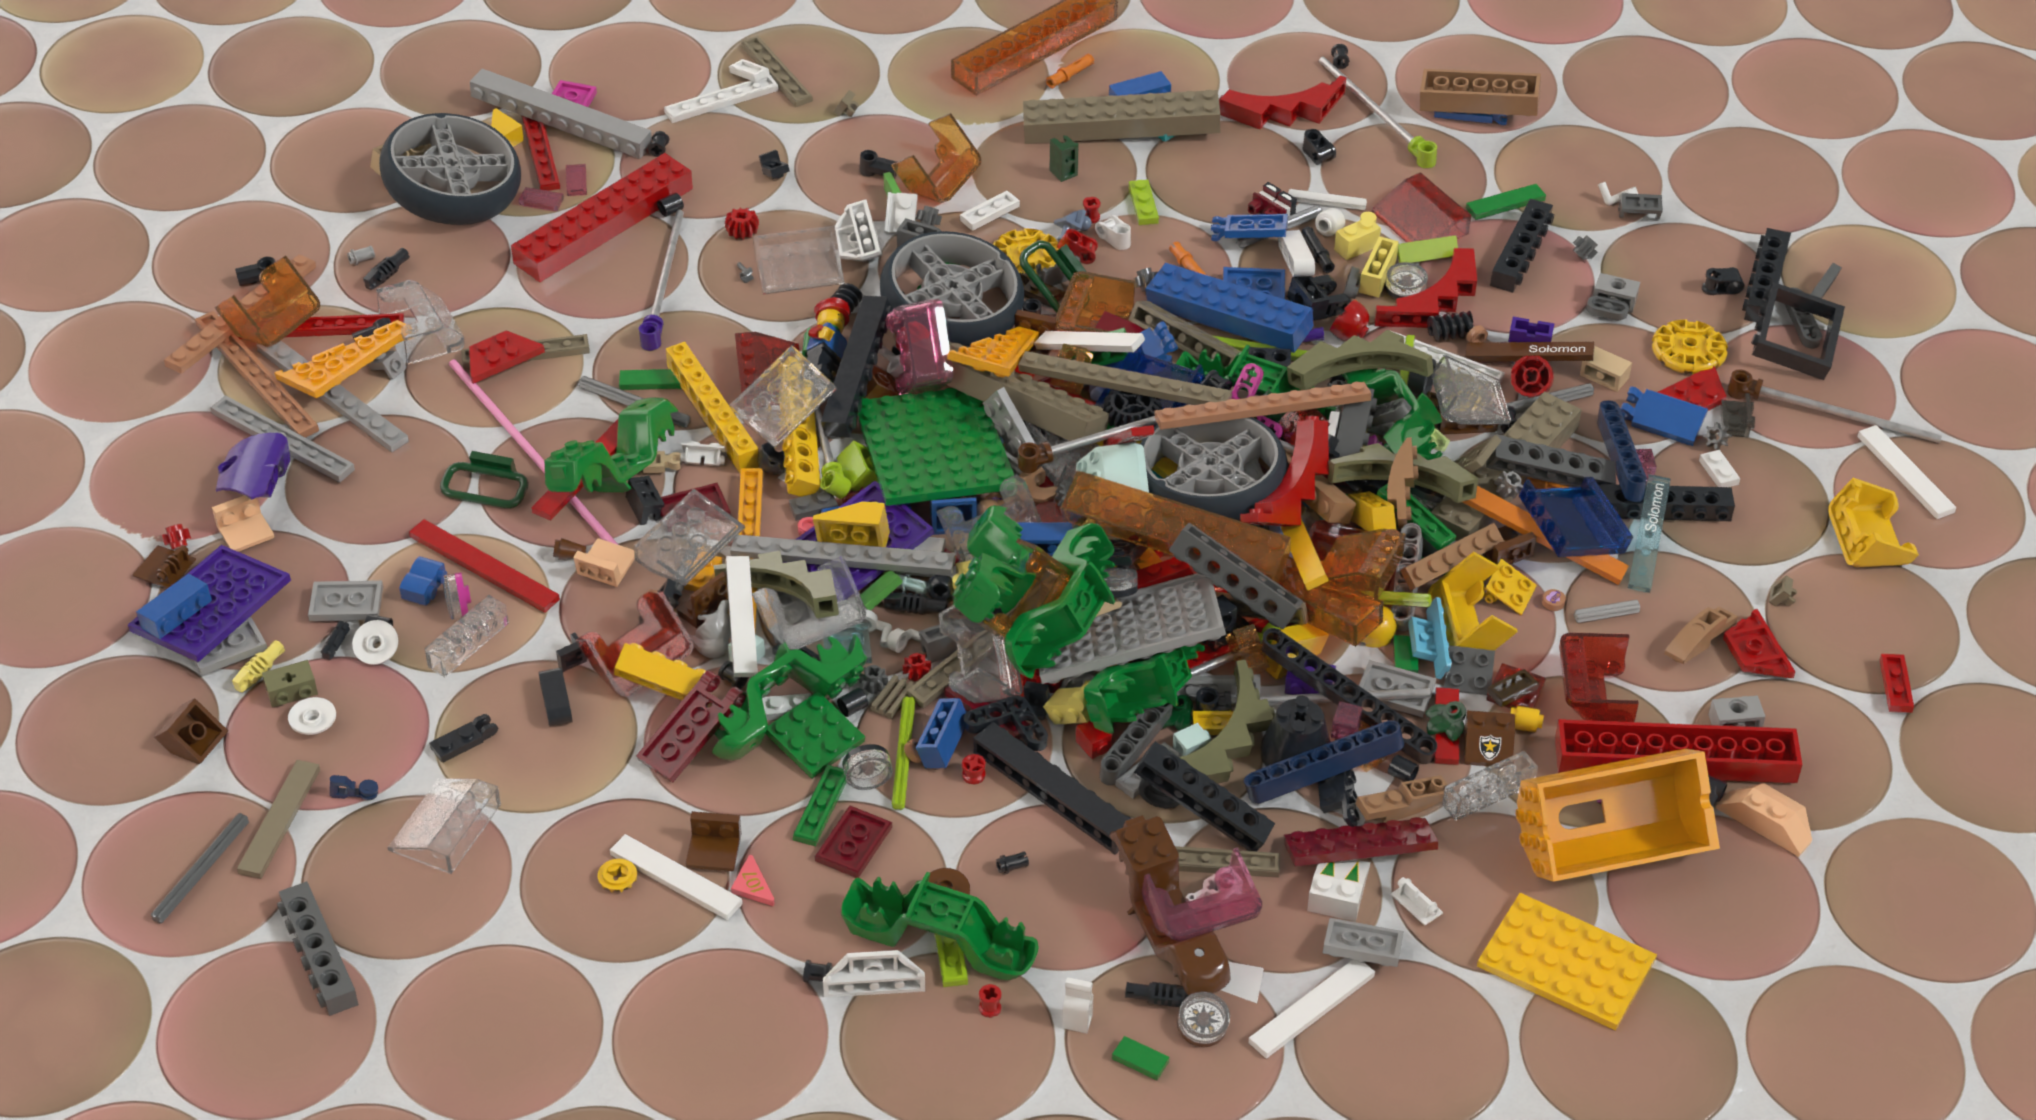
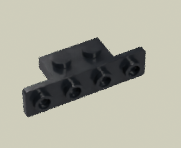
M1353 769L1318 782L1320 809L1323 813H1327L1342 807L1343 819L1351 827L1358 826L1357 821L1360 820L1355 804L1358 796L1354 787L1356 776Z

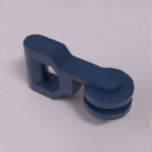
M332 775L330 777L329 795L332 798L345 799L349 796L373 800L378 795V784L374 780L368 779L362 781L359 784V788H356V781H351L347 776Z

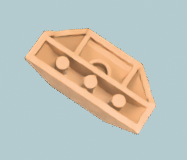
M1765 783L1728 791L1715 807L1798 857L1812 842L1806 808Z

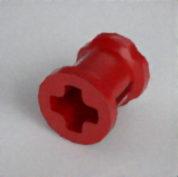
M1087 197L1083 200L1084 210L1086 211L1085 216L1089 215L1092 224L1097 223L1100 220L1098 208H1100L1101 202L1096 197Z
M987 984L979 990V999L981 1000L979 1010L984 1017L992 1018L998 1016L1001 1012L1002 1006L999 1001L1001 1000L1002 993L998 986Z

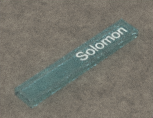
M1648 475L1629 577V589L1648 593L1651 591L1670 478Z

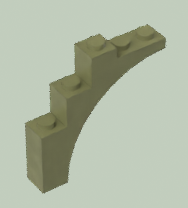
M1387 329L1372 342L1354 335L1336 348L1320 341L1287 367L1290 385L1301 390H1308L1333 376L1362 369H1399L1429 377L1433 374L1432 355L1405 344L1404 336Z
M1379 443L1360 447V453L1329 460L1327 480L1331 483L1362 479L1389 480L1391 467L1397 453L1393 454ZM1417 453V459H1413V466L1418 465V479H1414V485L1434 490L1457 503L1476 498L1478 484L1476 476L1446 456L1426 460Z
M780 551L758 554L757 559L749 560L751 587L772 589L793 595L805 602L813 610L816 619L839 615L831 569L808 572L805 560L783 563ZM726 564L713 565L715 577L722 571L726 573Z
M1246 659L1236 661L1234 669L1237 687L1236 707L1228 724L1207 745L1186 756L1179 757L1201 773L1206 774L1208 778L1217 784L1229 781L1230 774L1233 772L1231 759L1250 756L1251 748L1255 744L1252 733L1267 731L1275 715L1274 708L1269 706L1268 700H1260L1259 690L1254 688L1252 682L1254 681L1252 668H1248Z

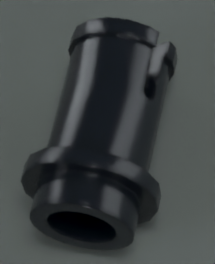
M1022 851L1021 853L1006 857L1005 855H1000V858L996 859V866L999 873L1008 874L1010 870L1028 867L1029 860L1026 852Z

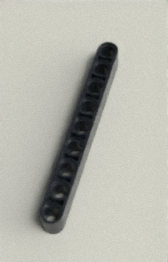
M1269 628L1264 632L1261 649L1265 655L1370 728L1380 724L1383 720L1398 722L1401 733L1411 736L1410 739L1403 738L1404 747L1401 751L1421 764H1428L1433 761L1437 751V742L1432 736L1281 630ZM1274 640L1277 642V644L1272 645L1269 644L1267 641ZM1293 653L1297 657L1290 658L1286 654ZM1305 667H1313L1315 671H1308ZM1331 680L1334 684L1328 685L1324 681ZM1343 694H1352L1353 698H1346ZM1362 707H1370L1373 711L1367 712ZM1426 747L1431 752L1425 753L1420 748Z

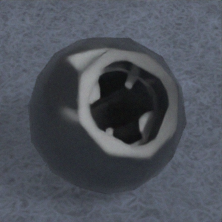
M934 574L927 582V592L932 599L948 600L955 591L950 576Z

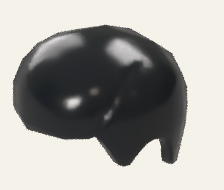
M774 443L762 444L757 458L758 465L765 472L774 475L782 474L786 471V467L783 465L785 459L784 451H776Z

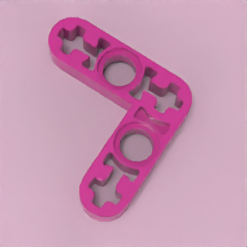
M1253 363L1244 366L1232 390L1231 399H1240L1238 392L1243 387L1248 389L1249 394L1247 398L1255 395L1263 378V370L1260 366ZM1255 369L1257 376L1250 379L1248 372ZM1243 381H1249V383L1253 384L1252 387L1243 383ZM1256 416L1266 426L1270 428L1274 426L1276 436L1278 438L1281 437L1282 427L1279 423L1265 416Z

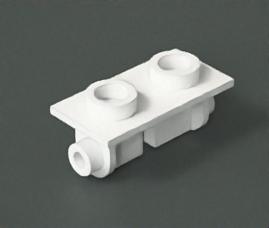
M695 441L681 443L684 452L681 453V461H684L685 464L700 465L701 457L705 458L704 465L720 467L721 464H725L727 453L725 446L721 444L710 443L709 445H704Z
M1402 877L1397 883L1399 888L1392 892L1391 895L1423 925H1427L1443 914L1437 907L1436 902H1432L1411 883L1412 881L1409 878Z

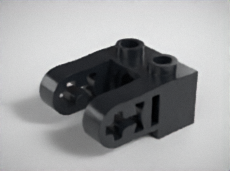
M1330 275L1292 277L1287 293L1290 301L1312 308L1313 321L1339 314L1342 315L1345 311L1344 308L1351 302L1346 294L1327 296L1333 293L1337 287V283Z

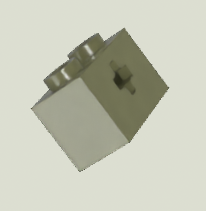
M308 660L262 673L272 708L318 695L315 678Z

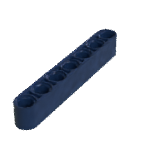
M1611 400L1602 401L1599 404L1597 425L1610 460L1615 461L1616 476L1623 495L1629 501H1641L1644 499L1647 477L1622 412L1616 402Z
M1385 721L1251 772L1244 778L1249 799L1255 804L1264 803L1398 752L1404 747L1400 725L1396 721Z

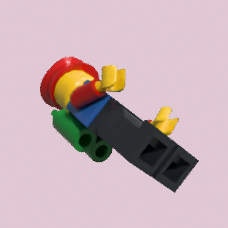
M835 297L822 300L814 307L817 325L812 328L809 327L805 332L802 356L807 360L804 378L816 390L818 389V392L827 401L847 345V340L842 335V332L849 323L850 314L848 303L841 298Z

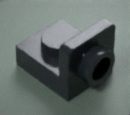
M575 632L570 634L572 644L556 651L558 667H562L563 672L587 662L586 651H588V646L583 638L580 639Z

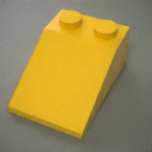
M859 502L813 516L818 542L886 547L890 530L884 503Z

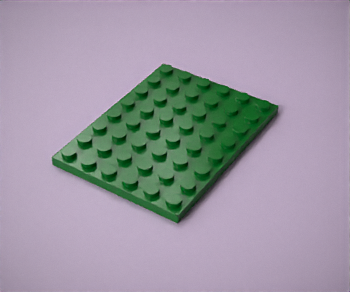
M955 388L862 399V409L857 414V419L886 506L1017 489V480L997 429H995V424L985 413L983 401Z

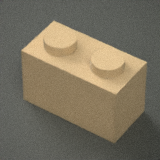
M1595 346L1594 360L1582 361L1580 376L1618 392L1629 379L1632 362Z

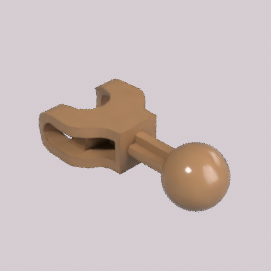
M1039 466V469L1033 473L1021 472L1017 482V489L1011 490V496L998 502L992 499H984L977 504V521L992 505L1006 507V511L1011 510L1012 506H1015L1022 513L1027 511L1048 512L1058 506L1060 500L1055 499L1057 495L1055 491L1058 487H1039L1044 483L1046 475L1042 466Z

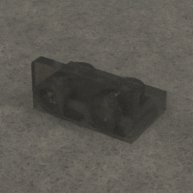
M1745 393L1743 402L1722 400L1720 405L1722 427L1724 425L1729 427L1726 431L1729 435L1749 438L1750 430L1755 428V416H1752L1754 402L1750 401V393Z

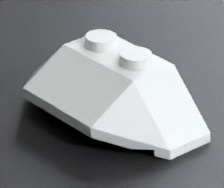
M867 200L847 205L844 209L845 212L833 228L840 258L867 261L883 256Z
M899 950L847 953L823 978L824 998L924 992L925 972Z

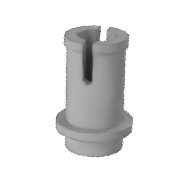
M368 246L355 251L351 249L347 253L350 264L358 265V262L375 258L373 247Z

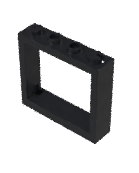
M1773 282L1770 289H1765L1762 300L1765 302L1764 304L1762 303L1758 315L1761 318L1757 320L1754 328L1757 334H1754L1751 344L1754 345L1752 355L1824 380L1832 367L1845 306ZM1775 301L1829 319L1820 359L1766 340Z

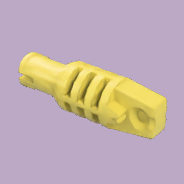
M275 640L265 651L256 653L232 680L235 690L243 693L253 684L257 683L263 677L262 673L269 671L274 660L285 652L282 643Z

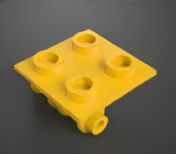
M1500 559L1497 564L1499 570L1492 574L1485 587V590H1487L1484 594L1485 601L1493 603L1499 599L1519 615H1522L1537 585L1503 559Z

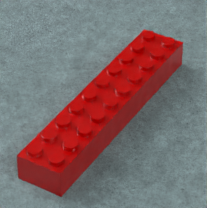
M663 153L511 245L513 264L538 282H542L658 211V200L673 193H678L681 197L693 189L692 171L668 154Z
M1558 719L1555 734L1558 773L1681 749L1705 752L1708 775L1725 781L1798 783L1803 766L1796 728Z

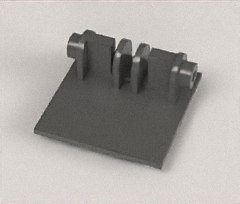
M1449 645V658L1452 663L1450 670L1445 675L1444 688L1459 689V692L1489 695L1487 689L1492 685L1495 651Z

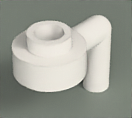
M1606 182L1598 184L1604 202L1608 206L1620 202L1622 193L1638 194L1636 187H1632L1611 196Z
M882 346L878 353L890 361L887 372L894 377L904 375L908 367L904 364L902 356H896L886 347Z
M870 610L858 611L854 620L855 627L862 632H871L875 629L881 630L880 646L887 648V637L892 631V625L878 620L877 615Z
M900 628L891 631L887 637L888 648L900 653L911 638L921 643L919 632L914 629L904 631Z

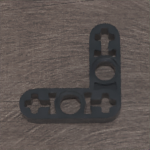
M1011 696L970 710L964 715V729L969 733H980L992 722L998 726L1012 722L1025 744L1033 751H1042L1047 747L1048 734L1023 696ZM997 711L1000 712L1002 715L999 717H992L990 713ZM1029 720L1033 724L1031 726H1024L1021 722Z

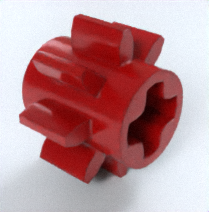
M182 524L165 528L167 534L162 535L165 546L170 545L171 550L181 547V545L188 546L187 540L191 539L188 528L183 529Z
M913 653L908 658H904V665H902L903 674H908V680L919 681L931 670V661H925V654Z

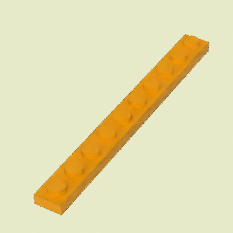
M741 468L737 535L760 536L763 491L762 468ZM751 587L756 634L758 588Z

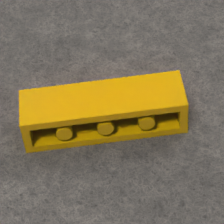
M1370 491L1348 494V497L1356 503L1351 517L1352 522L1371 534L1376 535V537H1387L1389 533L1396 532L1393 504Z
M625 643L616 663L614 675L682 701L706 670L700 668L695 670L687 667L688 665L683 661H671L666 659V656L662 653L655 651L651 653L645 651L642 646L636 643Z

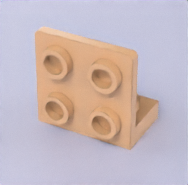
M243 495L212 507L216 526L229 548L239 552L274 538L273 531L261 513L258 498L251 500Z
M597 539L588 553L577 551L573 558L577 574L618 587L636 558L637 552L602 539Z

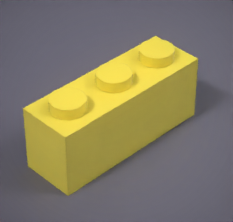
M1379 236L1361 273L1359 293L1379 298L1386 279L1397 260L1399 241Z

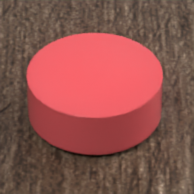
M805 517L798 522V533L800 536L814 526L813 517Z

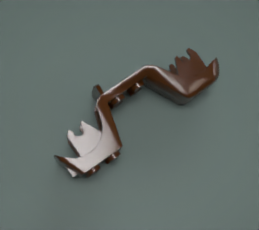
M1142 815L1125 821L1123 828L1110 833V838L1119 848V861H1124L1126 866L1125 873L1129 876V893L1132 907L1127 911L1128 915H1137L1154 953L1158 958L1166 960L1173 965L1174 977H1179L1181 986H1183L1184 991L1188 995L1202 997L1222 990L1231 980L1227 956L1215 932L1212 930H1199L1179 888V853L1162 818L1156 816L1145 820ZM1196 949L1203 950L1204 955L1199 957L1195 954L1194 951Z

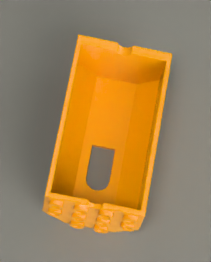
M1681 749L1521 780L1517 799L1518 809H1516L1515 813L1516 819L1521 825L1520 843L1524 847L1533 872L1537 877L1554 882L1720 849L1714 808L1709 801L1711 790L1705 752ZM1601 799L1604 816L1603 823L1566 829L1560 824L1559 813L1565 806Z

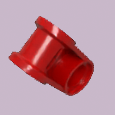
M1068 229L1057 244V248L1060 249L1066 244L1073 254L1080 258L1081 263H1093L1096 259L1095 251L1098 248V242L1094 238L1079 233L1075 229Z

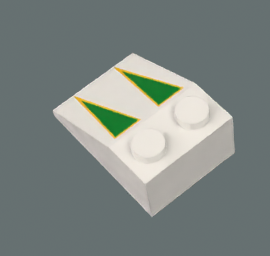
M1354 859L1318 864L1309 892L1307 911L1356 922L1370 862Z

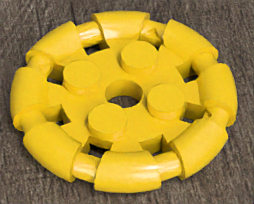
M1032 228L1008 231L999 236V240L993 242V245L1002 250L1012 260L1019 273L1024 271L1019 261L1020 254L1032 243L1044 240L1049 242L1056 251L1059 250L1057 248L1059 242L1050 234H1044L1041 230ZM1038 249L1028 257V263L1032 268H1035L1037 264H1041V271L1043 268L1048 269L1056 264L1045 249Z
M1687 319L1670 321L1666 326L1662 325L1659 327L1652 338V350L1656 358L1660 362L1664 361L1666 367L1680 373L1687 371L1695 374L1702 370L1711 369L1713 366L1718 368L1724 363L1728 354L1727 342L1720 332L1714 331V327L1697 320L1695 322L1687 321Z

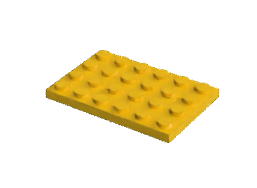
M1519 893L1478 959L1477 967L1616 1031L1656 961L1657 954L1525 894Z

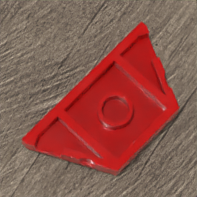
M506 330L469 346L472 383L479 382L545 353L544 345Z
M1715 366L1708 370L1699 371L1658 391V393L1708 408V411L1724 404L1727 397Z
M1754 609L1747 619H1741L1735 627H1731L1724 633L1723 639L1742 672L1794 678L1796 671L1758 609Z

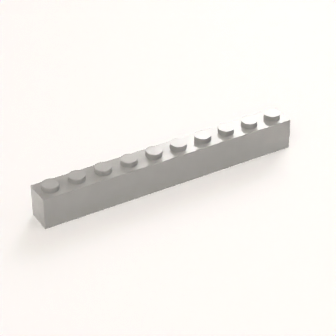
M481 69L470 80V92L473 98L641 159L648 151V146L652 142L651 130L491 71Z

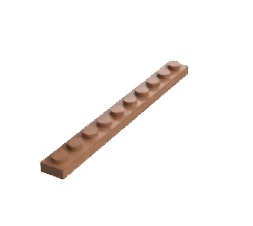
M298 254L164 359L165 367L181 374L313 271L316 268V262Z
M211 311L196 318V326L203 330L219 316L214 311ZM235 333L216 347L291 431L305 438L319 431L318 424Z
M1353 382L1352 384L1332 385L1331 387L1311 388L1302 391L1293 390L1280 394L1271 393L1258 397L1250 396L1236 400L1228 399L1227 401L1207 402L1200 405L1164 408L1163 410L1155 411V420L1160 430L1371 401V392L1365 382Z

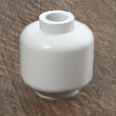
M1328 208L1317 215L1315 225L1323 236H1333L1337 230L1344 228L1345 217L1339 209Z

